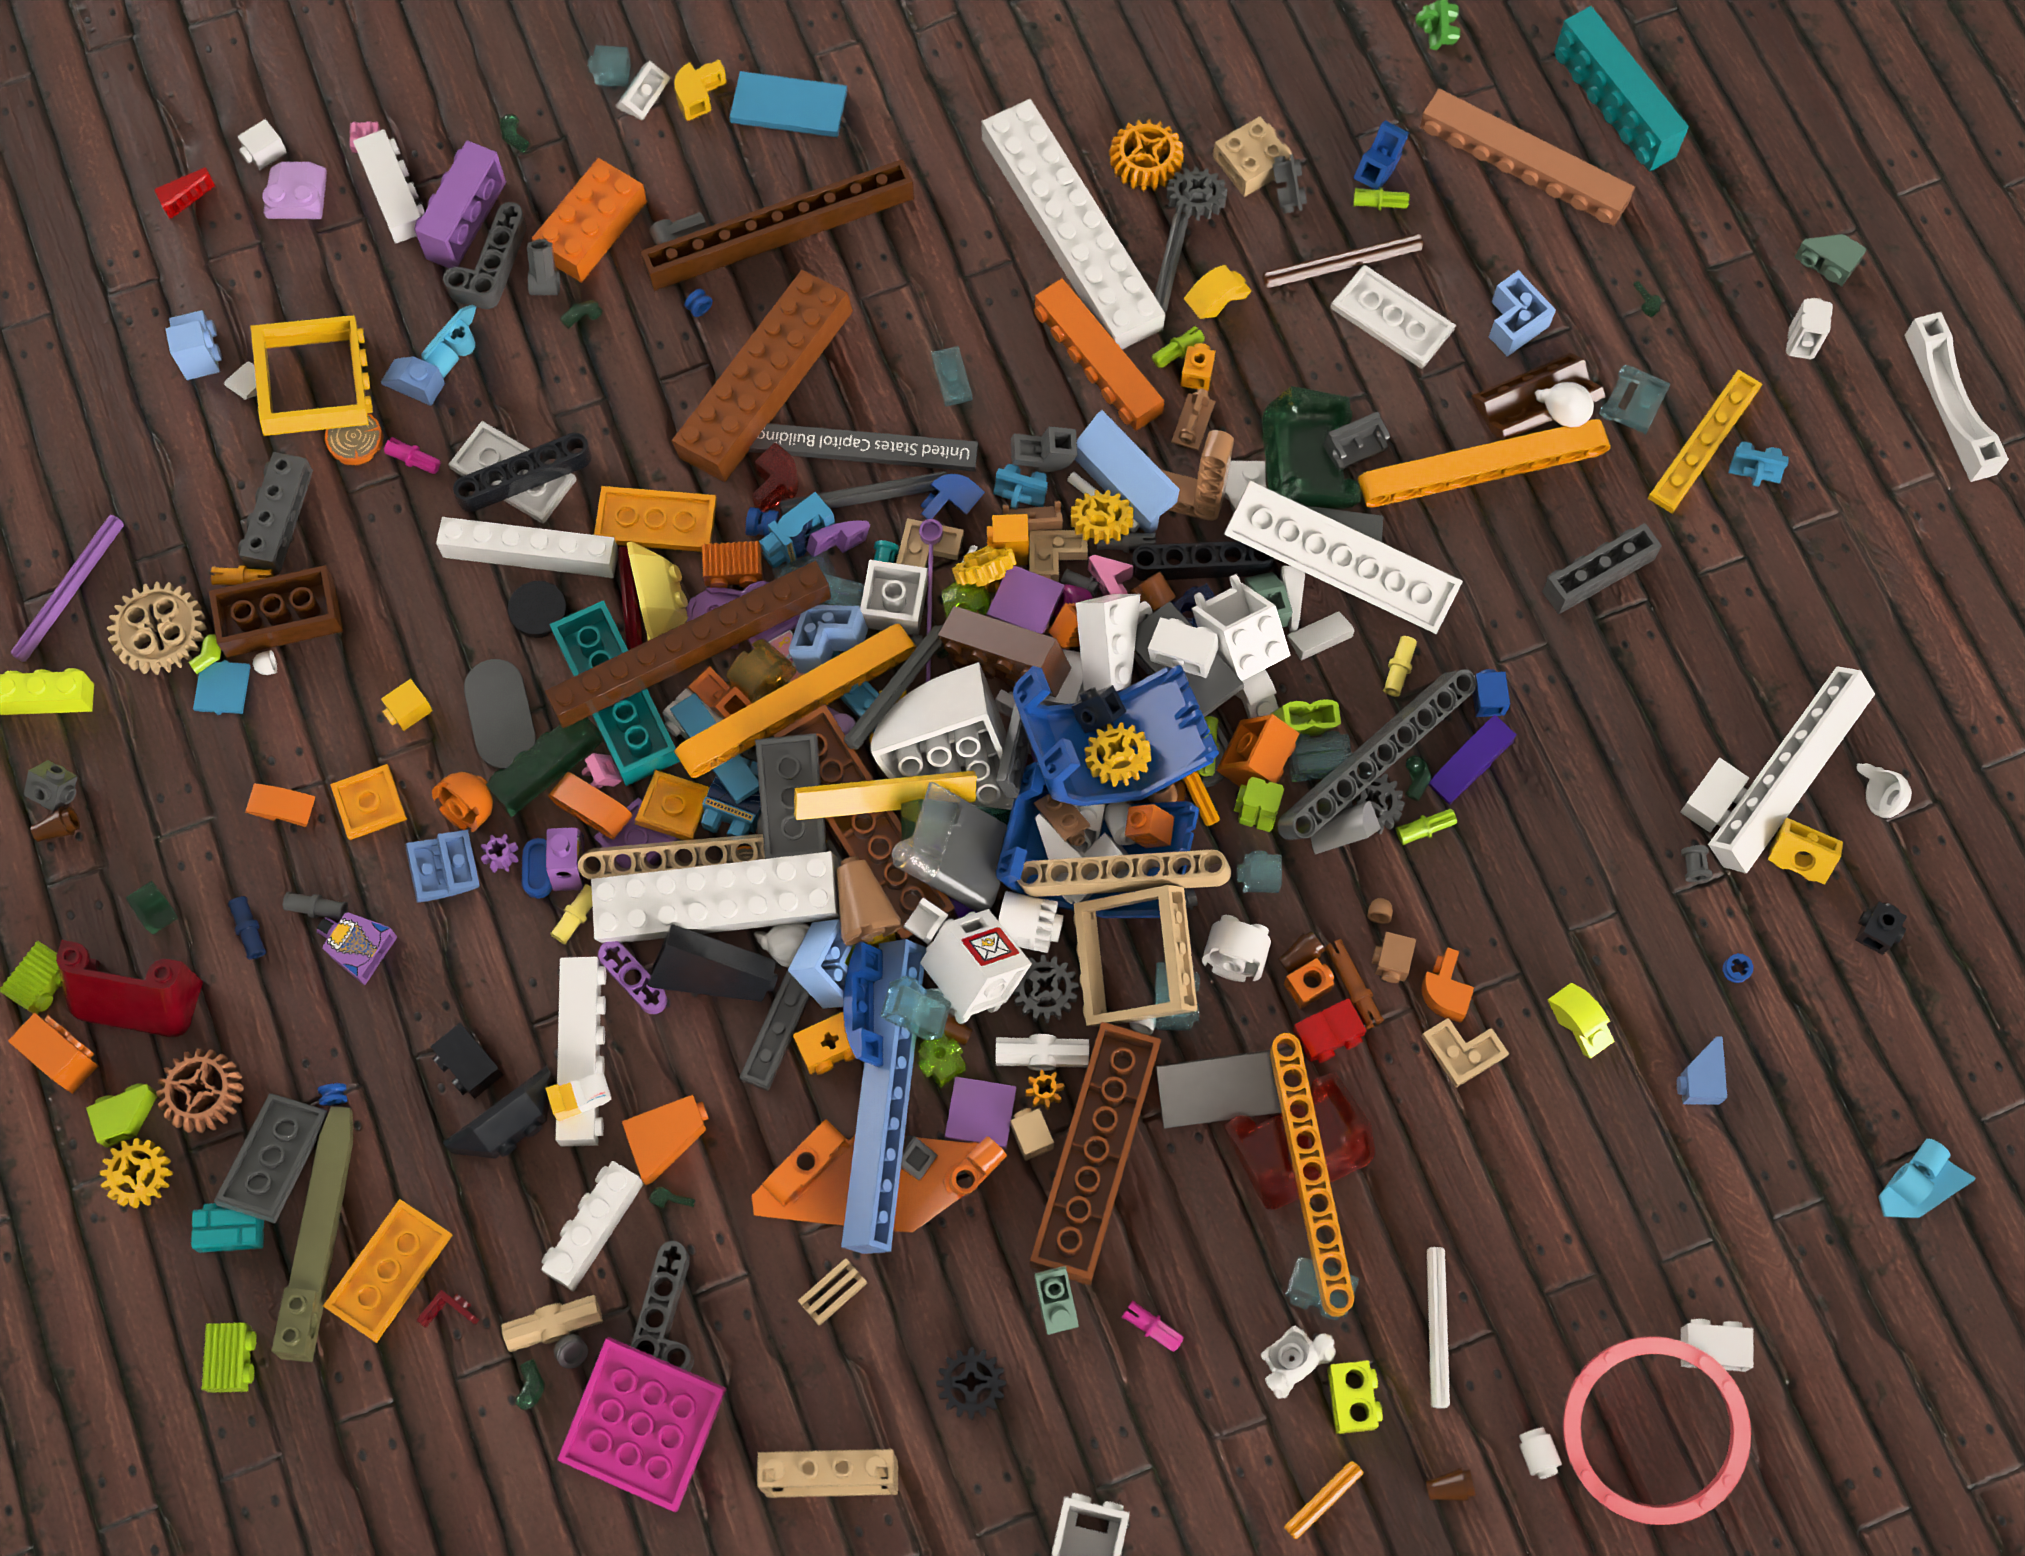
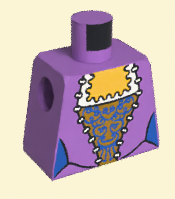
M578 828L547 829L546 870L553 891L582 890L584 887V877L578 869V861L584 854V834ZM568 872L570 875L560 876V873Z
M345 913L339 923L325 917L317 927V933L327 938L322 949L363 985H366L397 939L396 934L391 928L351 913Z

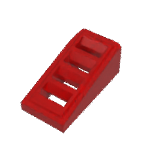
M204 167L154 190L170 219L215 187V184L207 168Z

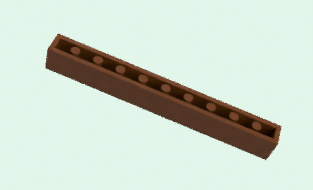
M901 159L642 250L640 252L644 268L653 290L656 291L913 200V180L904 160Z
M815 560L545 690L546 696L562 728H565L830 600L829 583Z

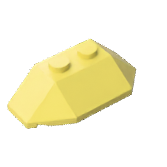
M631 541L626 544L649 641L686 623L688 619L686 612L688 601L681 590L680 581L682 580V575L678 566Z

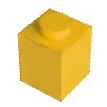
M411 679L381 698L386 707L382 711L392 726L398 723L403 731L433 711L426 698Z

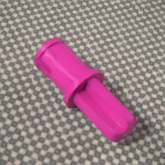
M391 437L385 444L384 453L405 462L406 466L412 467L414 465L432 474L438 472L441 461L421 452L420 447L417 445L405 444L394 437Z
M1132 1300L1128 1308L1138 1314V1316H1135L1126 1309L1122 1318L1145 1332L1144 1336L1146 1338L1148 1336L1152 1337L1170 1351L1174 1352L1183 1341V1336L1161 1321L1160 1315L1154 1316Z

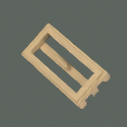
M845 1258L803 1295L798 1302L820 1326L867 1284V1281ZM847 1269L848 1273L811 1306L808 1304L810 1300ZM854 1278L857 1281L820 1315L815 1312L850 1280Z

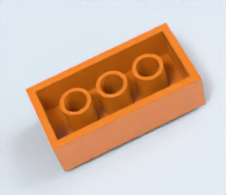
M598 157L531 238L532 242L536 239H546L548 242H551L553 245L555 267L582 283L647 203L644 186L639 181Z

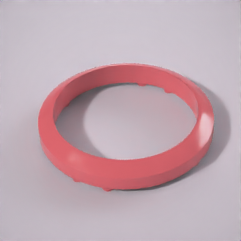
M1649 1336L1632 1338L1614 1344L1597 1354L1587 1363L1575 1379L1569 1391L1563 1413V1438L1566 1452L1573 1470L1581 1483L1592 1496L1611 1511L1625 1518L1645 1524L1670 1525L1682 1523L1709 1512L1720 1504L1734 1489L1745 1469L1749 1456L1751 1442L1749 1414L1744 1398L1732 1377L1723 1366L1704 1351L1685 1342L1667 1337ZM1644 1354H1664L1678 1357L1699 1368L1709 1377L1720 1392L1730 1421L1728 1452L1715 1478L1694 1496L1666 1505H1650L1624 1498L1608 1488L1591 1468L1581 1439L1583 1407L1596 1381L1617 1363Z

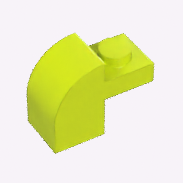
M1570 983L1548 999L1558 1023L1573 1032L1583 1055L1591 1059L1615 1042L1606 1025L1610 1022L1608 1016L1599 1003L1583 988Z

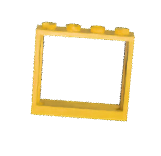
M355 315L251 326L259 419L263 436L369 425L368 413H373L371 396H365V390L370 389L368 372L363 373L362 367L367 366L365 349H360L359 345L360 343H365L363 328H357ZM350 340L357 399L356 405L273 413L267 348Z

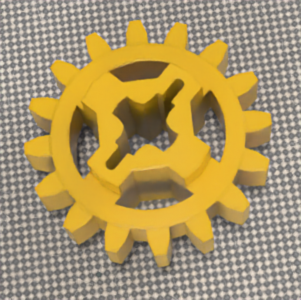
M1095 490L1093 496L1084 493V500L1076 499L1075 506L1071 507V527H1075L1076 535L1083 533L1084 541L1093 538L1094 544H1098L1099 540H1104L1106 544H1109L1111 538L1120 541L1121 534L1128 535L1129 528H1133V507H1129L1128 499L1121 501L1120 493L1111 496L1110 490H1107L1105 494H1100L1098 490Z
M986 546L966 554L964 562L956 564V567L952 568V572L957 585L961 584L963 586L969 583V585L976 584L977 587H981L995 580L1002 579L1005 576V570L1012 569L1013 565H1016L1017 562L1012 548L993 549L992 546Z
M1120 722L1116 729H1113L1111 724H1107L1108 731L1106 732L1098 728L1096 730L1098 737H1089L1090 747H1085V755L1087 757L1085 761L1087 768H1090L1092 777L1099 776L1102 784H1105L1109 779L1112 781L1113 787H1116L1118 781L1121 780L1125 786L1129 785V778L1131 777L1138 781L1140 779L1139 771L1147 772L1146 762H1151L1152 759L1150 743L1146 741L1144 732L1141 731L1136 734L1134 725H1131L1128 730L1124 729L1123 722ZM1133 745L1137 748L1138 754H1135L1134 749H1132ZM1099 755H1101L1102 760H1104L1103 764L1098 760Z
M134 1138L132 1146L126 1141H122V1150L118 1151L112 1148L110 1151L113 1158L103 1159L102 1161L108 1166V1169L102 1170L99 1173L102 1177L107 1178L101 1184V1187L105 1190H110L107 1196L112 1200L118 1199L117 1203L123 1207L129 1202L131 1207L138 1208L140 1201L147 1206L151 1205L150 1197L154 1195L160 1199L162 1197L159 1192L160 1187H169L164 1178L172 1175V1171L165 1168V1166L171 1163V1160L166 1156H162L165 1151L159 1146L154 1148L155 1144L150 1140H147L143 1145L140 1139ZM137 1154H147L151 1159L145 1158L141 1160ZM131 1186L135 1193L124 1192L121 1188Z

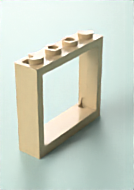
M1165 885L1074 903L1073 921L1077 932L1078 944L1076 951L1080 961V985L1083 989V1015L1086 1019V1026L1100 1027L1101 1022L1117 1025L1198 1011L1184 887ZM1159 899L1170 1002L1107 1013L1096 911Z
M893 1449L758 1452V1488L768 1498L898 1495V1461ZM881 1485H887L889 1489H882ZM773 1487H783V1491H773Z

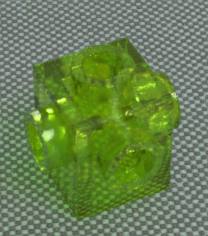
M943 1033L938 1037L932 1035L921 1043V1049L918 1050L920 1061L917 1064L927 1078L932 1075L940 1088L966 1070L965 1062L960 1056L963 1054V1051L954 1038L948 1040Z

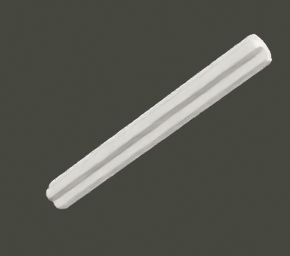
M1431 1247L1427 1250L1431 1405L1434 1408H1447L1450 1405L1445 1250L1441 1247Z

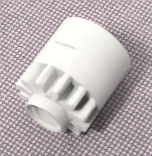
M1006 891L1001 906L999 923L1018 947L1048 953L1050 942H1059L1064 915L1056 914L1058 901Z

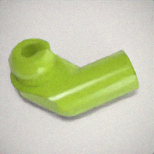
M215 634L207 635L204 638L200 655L188 662L196 674L220 659L221 649L217 644Z

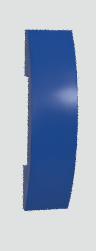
M861 941L855 946L847 970L843 998L844 1024L849 1045L855 1057L880 1067L883 1066V1036L874 1033V982L883 979V952Z

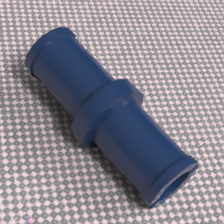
M240 896L230 900L227 904L230 907L236 924L234 928L235 933L242 940L247 959H256L265 955L267 951L258 932L260 928L259 922L253 918L247 902L248 899L246 896Z

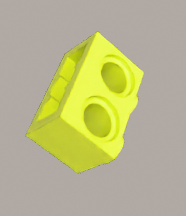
M1369 1361L1330 1365L1327 1368L1336 1434L1375 1430L1378 1427V1421H1382L1380 1401H1375L1373 1388L1378 1387L1375 1368L1370 1369ZM1347 1373L1359 1375L1361 1378L1360 1388L1353 1389L1346 1384L1345 1376ZM1359 1405L1364 1408L1366 1412L1365 1421L1357 1422L1351 1417V1406Z

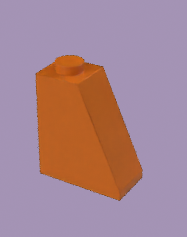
M690 1095L622 1121L641 1179L645 1185L653 1183L706 1131L703 1121L709 1118L703 1101L697 1103L694 1096Z

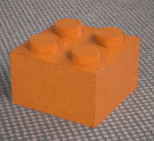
M1273 714L1240 720L1216 771L1239 787L1241 784L1247 786L1248 780L1252 776L1265 780L1266 784L1269 782L1277 783L1283 775V767L1288 757L1292 755L1296 748L1295 742L1300 733Z
M34 1013L8 1040L11 1045L49 1078L72 1094L99 1066L91 1059L94 1053L49 1015L43 1019Z

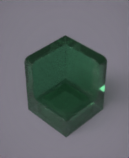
M153 881L125 897L142 925L152 935L178 918V915L161 889Z

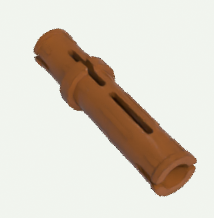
M1342 939L1334 941L1339 952L1338 954L1332 944H1328L1324 949L1351 996L1350 1001L1353 1006H1356L1366 1029L1374 1027L1369 1015L1373 1016L1377 1025L1381 1024L1384 1018L1371 998L1373 993L1363 983Z

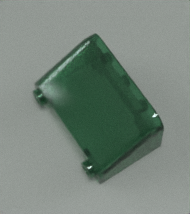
M1290 386L1266 407L1263 413L1262 427L1268 488L1304 506L1326 509L1351 508L1361 501V489L1358 482L1353 479L1345 480L1344 469L1340 471L1336 469L1323 447L1329 432L1351 422L1353 414L1349 397Z

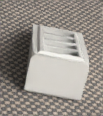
M1282 566L1280 581L1285 585L1293 611L1288 627L1290 632H1295L1298 630L1305 572L1293 566Z

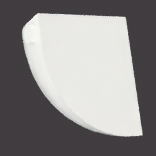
M979 662L946 673L920 685L894 704L877 725L872 736L871 753L889 779L974 771L977 775L976 799L971 804L984 812L987 811L989 815L1011 812L1014 798L1007 799L996 782L1007 734ZM955 804L932 807L953 812Z

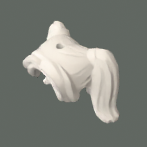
M1293 1326L1281 1339L1262 1352V1359L1266 1361L1272 1371V1374L1268 1375L1265 1380L1277 1398H1286L1290 1390L1293 1389L1294 1384L1311 1373L1317 1365L1333 1361L1336 1351L1333 1346L1334 1340L1332 1336L1321 1334L1313 1342L1303 1329ZM1293 1356L1295 1360L1289 1361V1357Z

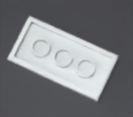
M1366 265L1361 267L1331 303V309L1421 369L1434 356L1455 330L1456 326Z
M481 421L448 465L451 470L461 476H465L530 449ZM547 460L544 464H551L553 462ZM521 470L517 475H524L529 470ZM570 473L503 501L544 524L577 479L575 475ZM494 481L490 486H496L501 481Z

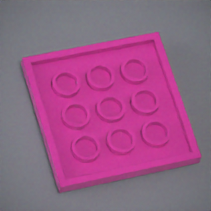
M608 1337L605 1339L558 1461L676 1512L680 1507L727 1388Z

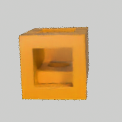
M1197 343L1194 347H1187L1181 387L1209 391L1216 351L1210 350V347L1203 343Z

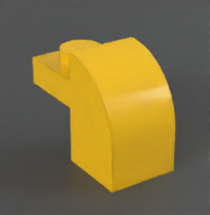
M720 60L704 64L697 70H694L689 62L678 71L674 86L678 106L686 121L710 112L711 105L707 92L727 84L725 70Z
M1221 265L1200 278L1183 299L1199 319L1217 317L1229 301L1246 299L1251 289L1247 286L1241 274L1236 271H1230L1226 265Z

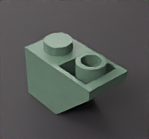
M1844 234L1804 239L1794 258L1799 260L1804 266L1824 275L1827 280L1843 286L1860 263L1867 248Z
M1273 572L1245 578L1246 586L1276 605L1282 627L1288 626L1293 611L1285 585Z
M1066 1266L1034 1273L1038 1302L1047 1334L1079 1327Z

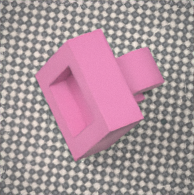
M378 122L350 123V149L352 153H358L353 140L380 131Z
M592 753L585 759L587 767L581 773L583 776H593L594 780L590 783L593 787L597 789L603 786L615 787L623 781L611 755Z

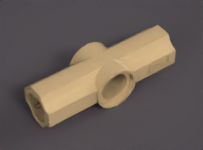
M595 1295L563 1305L562 1303H555L541 1307L534 1311L535 1314L501 1324L504 1342L508 1351L512 1352L540 1342L546 1344L559 1341L571 1332L603 1323L597 1298Z

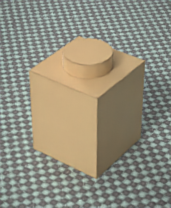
M1027 1108L1014 1114L1015 1119L1010 1120V1127L1025 1161L1054 1149V1141L1040 1109L1032 1111L1031 1108Z

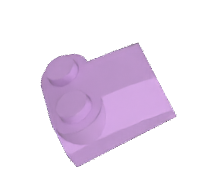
M280 162L271 167L268 185L262 194L266 218L322 219L327 176L326 168L311 162Z

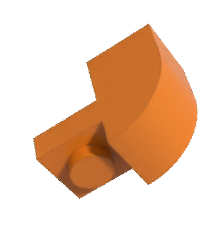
M710 666L706 667L687 686L691 692L696 693L698 698L722 719L752 704L736 686L730 687Z
M1447 947L1443 956L1437 955L1432 970L1433 973L1426 972L1422 980L1421 991L1426 1005L1435 1014L1461 1023L1466 1016L1474 987L1451 980L1459 951Z

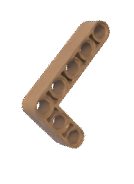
M1220 430L1209 431L1200 459L1198 479L1161 470L1180 489L1177 503L1168 510L1209 521L1218 518L1226 491L1234 438L1230 434Z

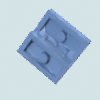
M468 830L438 834L437 839L406 843V852L417 903L441 899L479 888L480 884Z

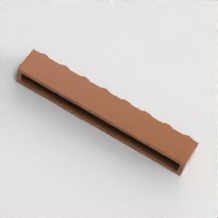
M1438 89L1423 112L1420 128L1425 130L1427 134L1443 139L1451 146L1472 154L1478 160L1486 161L1498 167L1502 172L1510 173L1522 179L1528 185H1534L1547 192L1551 197L1559 198L1571 204L1575 209L1583 210L1595 216L1601 222L1615 226L1630 202L1635 186L1441 89Z

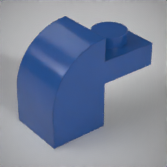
M1385 120L1379 128L1372 147L1364 153L1354 179L1375 190H1379L1396 168L1403 154L1401 151L1409 132Z
M960 474L943 475L930 484L938 494L936 496L932 493L928 495L920 505L924 509L920 515L926 520L932 519L947 501L966 515L983 496L985 491L966 476Z

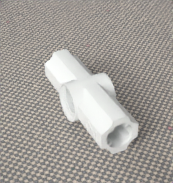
M1034 1034L1029 1036V1038L996 1037V1066H1028L1032 1070L1040 1071L1043 1069V1071L1056 1069V1067L1088 1068L1089 1039H1057L1056 1036L1049 1034Z

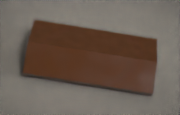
M1569 353L1474 394L1472 399L1491 433L1506 440L1554 420L1549 414L1545 403H1541L1536 399L1535 392L1537 390L1550 389L1559 383L1572 382L1583 386L1590 393L1593 402L1605 398L1603 386L1589 380L1585 359Z

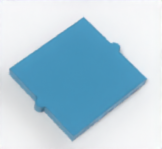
M223 660V662H215L201 671L198 676L193 710L215 712L217 715H221V713L243 714L251 668L250 664L229 663L227 660Z

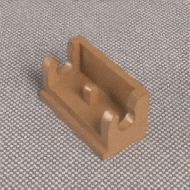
M1054 501V506L1019 508L1017 510L1009 509V505H1002L1003 515L1028 514V537L1029 530H1062L1061 501Z

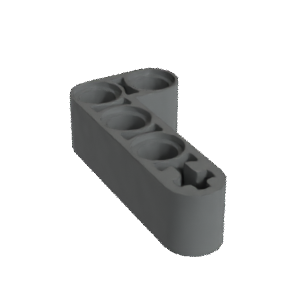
M507 202L499 207L475 270L452 267L445 272L443 280L448 294L453 301L469 306L475 305L482 309L494 308L499 303L527 229L522 209L518 204Z
M669 1241L664 1243L658 1251L631 1347L640 1350L646 1344H653L655 1347L653 1356L670 1363V1358L674 1353L678 1351L684 1352L686 1354V1361L679 1368L690 1372L694 1365L693 1354L684 1344L668 1340L689 1267L690 1257L681 1243ZM675 1251L681 1257L680 1260H674L671 1268L674 1274L677 1275L676 1277L669 1273L671 1263L667 1259V1256H673ZM665 1281L671 1282L673 1284L671 1293L667 1296H659L657 1294L658 1286ZM656 1312L662 1313L664 1315L663 1323L656 1328L649 1327L648 1320L650 1316Z

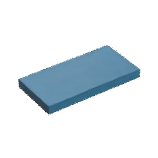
M740 71L730 113V123L838 137L847 95V86Z

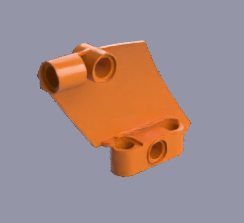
M825 1119L752 1194L754 1216L844 1226L855 1135L848 1140ZM988 1136L980 1143L916 1137L938 1156L920 1181L904 1170H900L893 1231L909 1233L916 1231L961 1197L974 1191L1004 1160L1007 1154ZM802 1154L810 1155L814 1159V1167L807 1171L800 1169L797 1165V1158ZM959 1172H966L971 1176L972 1185L970 1188L964 1189L958 1186L956 1175Z

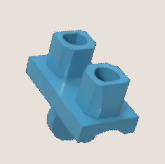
M1742 441L1735 450L1729 466V473L1751 477L1752 486L1757 487L1760 485L1761 480L1780 483L1783 472L1788 465L1789 457L1782 456V451L1779 448L1770 447L1765 452L1755 450V446L1752 443Z
M1007 464L1004 470L1000 468L997 470L993 494L1010 499L1011 508L1017 510L1020 502L1043 507L1048 482H1046L1047 475L1036 471L1032 473L1031 477L1021 475V469L1018 466Z

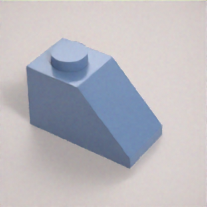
M414 356L394 359L381 380L382 385L429 406H432L445 384L437 366Z
M1715 1037L1677 1077V1093L1682 1095V1104L1720 1105L1727 1098L1723 1037Z

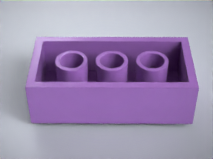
M466 141L463 148L456 152L452 167L449 172L444 173L441 179V186L436 194L430 197L427 210L423 216L417 219L415 224V232L427 260L447 268L459 266L506 184L497 152L470 141Z

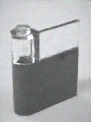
M929 782L913 837L898 842L892 851L893 864L977 913L990 909L995 902L1001 882L996 877V870L1007 825L937 783Z

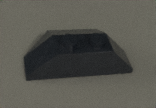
M545 1066L533 1077L443 1141V1144L452 1154L493 1159L500 1155L501 1157L507 1156L516 1149V1143L526 1136L530 1138L536 1135L543 1128L542 1124L547 1121L550 1102L546 1088L553 1086V1075Z

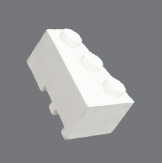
M1110 594L1076 603L1084 692L1093 687L1099 691L1113 685L1115 690L1119 691L1131 686L1141 594Z

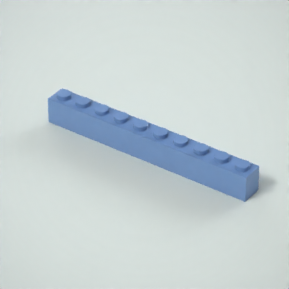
M908 939L879 943V949L883 952V979L874 982V1033L883 1036V1066L877 1067L864 1062L841 1246L862 1254L891 1252L924 975V968L920 962L926 954V947Z

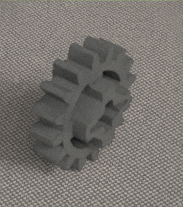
M1194 167L1192 172L1187 168H1183V175L1176 172L1174 173V179L1169 180L1166 199H1169V207H1176V214L1184 212L1185 219H1188L1191 215L1195 216L1196 221H1199L1202 215L1210 219L1211 212L1218 215L1220 208L1225 207L1227 188H1224L1225 181L1218 180V173L1208 174V168L1204 169L1203 172H1200L1198 167Z
M1386 773L1381 778L1378 777L1354 798L1357 802L1356 805L1371 801L1381 827L1377 831L1378 834H1382L1384 826L1391 830L1394 826V821L1399 822L1402 815L1400 811H1403L1405 802L1400 801L1403 791H1395L1397 781L1388 783V774ZM1388 798H1389V800H1390V805H1391V808H1390L1389 811L1387 810L1388 805L1386 804V800H1387ZM1352 801L1343 809L1353 806Z
M1041 955L1040 962L1038 963L1033 958H1029L1032 964L1019 982V986L1012 993L1013 995H1019L1015 999V1005H1024L1022 1014L1025 1016L1032 1012L1033 1021L1035 1022L1039 1016H1044L1045 1022L1049 1023L1051 1015L1060 1020L1061 1010L1068 1013L1071 1012V1006L1068 1002L1076 1003L1077 995L1072 992L1077 991L1079 985L1078 983L1071 982L1075 979L1076 974L1074 971L1066 972L1068 969L1067 962L1060 966L1057 965L1056 956L1052 958L1051 962H1046L1045 955ZM1039 971H1050L1049 973H1039ZM1061 980L1064 981L1066 987L1065 995H1062V992L1058 989ZM1026 982L1032 988L1028 998L1024 990ZM1051 984L1050 992L1047 990L1042 993L1040 992V985L1045 988ZM1041 1005H1052L1051 1007H1040Z

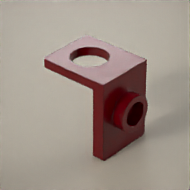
M442 1290L439 1291L416 1320L426 1328L444 1305L448 1303L474 1325L479 1322V1319L468 1311L472 1306L458 1294L452 1299Z

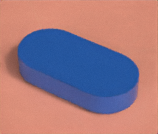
M534 838L528 841L523 848L522 887L528 896L535 899L546 897L553 889L546 870L547 840L543 838Z

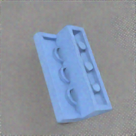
M1103 410L1097 413L1077 439V457L1075 460L1105 491L1110 490L1111 496L1120 493L1121 501L1128 499L1129 507H1133V519L1140 524L1139 527L1145 533H1153L1157 530L1159 517L1177 503L1180 489Z

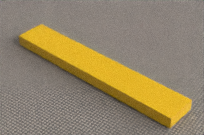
M1739 369L1654 487L1648 497L1649 500L1670 513L1674 512L1755 397L1762 383Z
M974 771L795 788L794 816L796 820L952 805L956 804L958 798L972 803L976 799L977 775Z

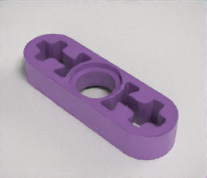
M613 941L602 944L598 951V957L602 966L606 967L610 975L643 1011L648 1014L662 1012L667 1005L665 991L646 985L650 974L620 942ZM611 950L615 953L619 950L618 957L624 964L621 968L613 959L606 961L609 958L607 955L608 951ZM630 970H637L641 973V980L635 985H629L624 981L625 974ZM645 986L653 996L659 993L657 997L659 1000L658 1004L654 1005L652 1002L648 1005L646 1004L648 999L641 991Z

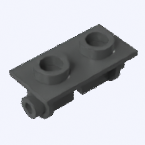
M1294 154L1290 155L1291 160L1289 161L1285 160V156L1275 157V163L1272 164L1276 183H1287V187L1277 189L1279 208L1283 209V214L1294 212L1293 206L1297 205L1299 206V211H1302V204L1307 203L1305 187H1299L1297 176H1302L1300 159L1294 160Z

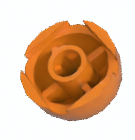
M467 772L452 773L442 779L432 789L433 800L435 801L439 798L442 804L439 808L440 812L461 830L470 827L472 828L471 832H475L487 820L493 808L492 794L489 790L490 786L481 776H475Z

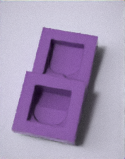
M847 521L819 529L810 534L806 550L813 558L835 545L844 553L866 540L870 524L868 521Z

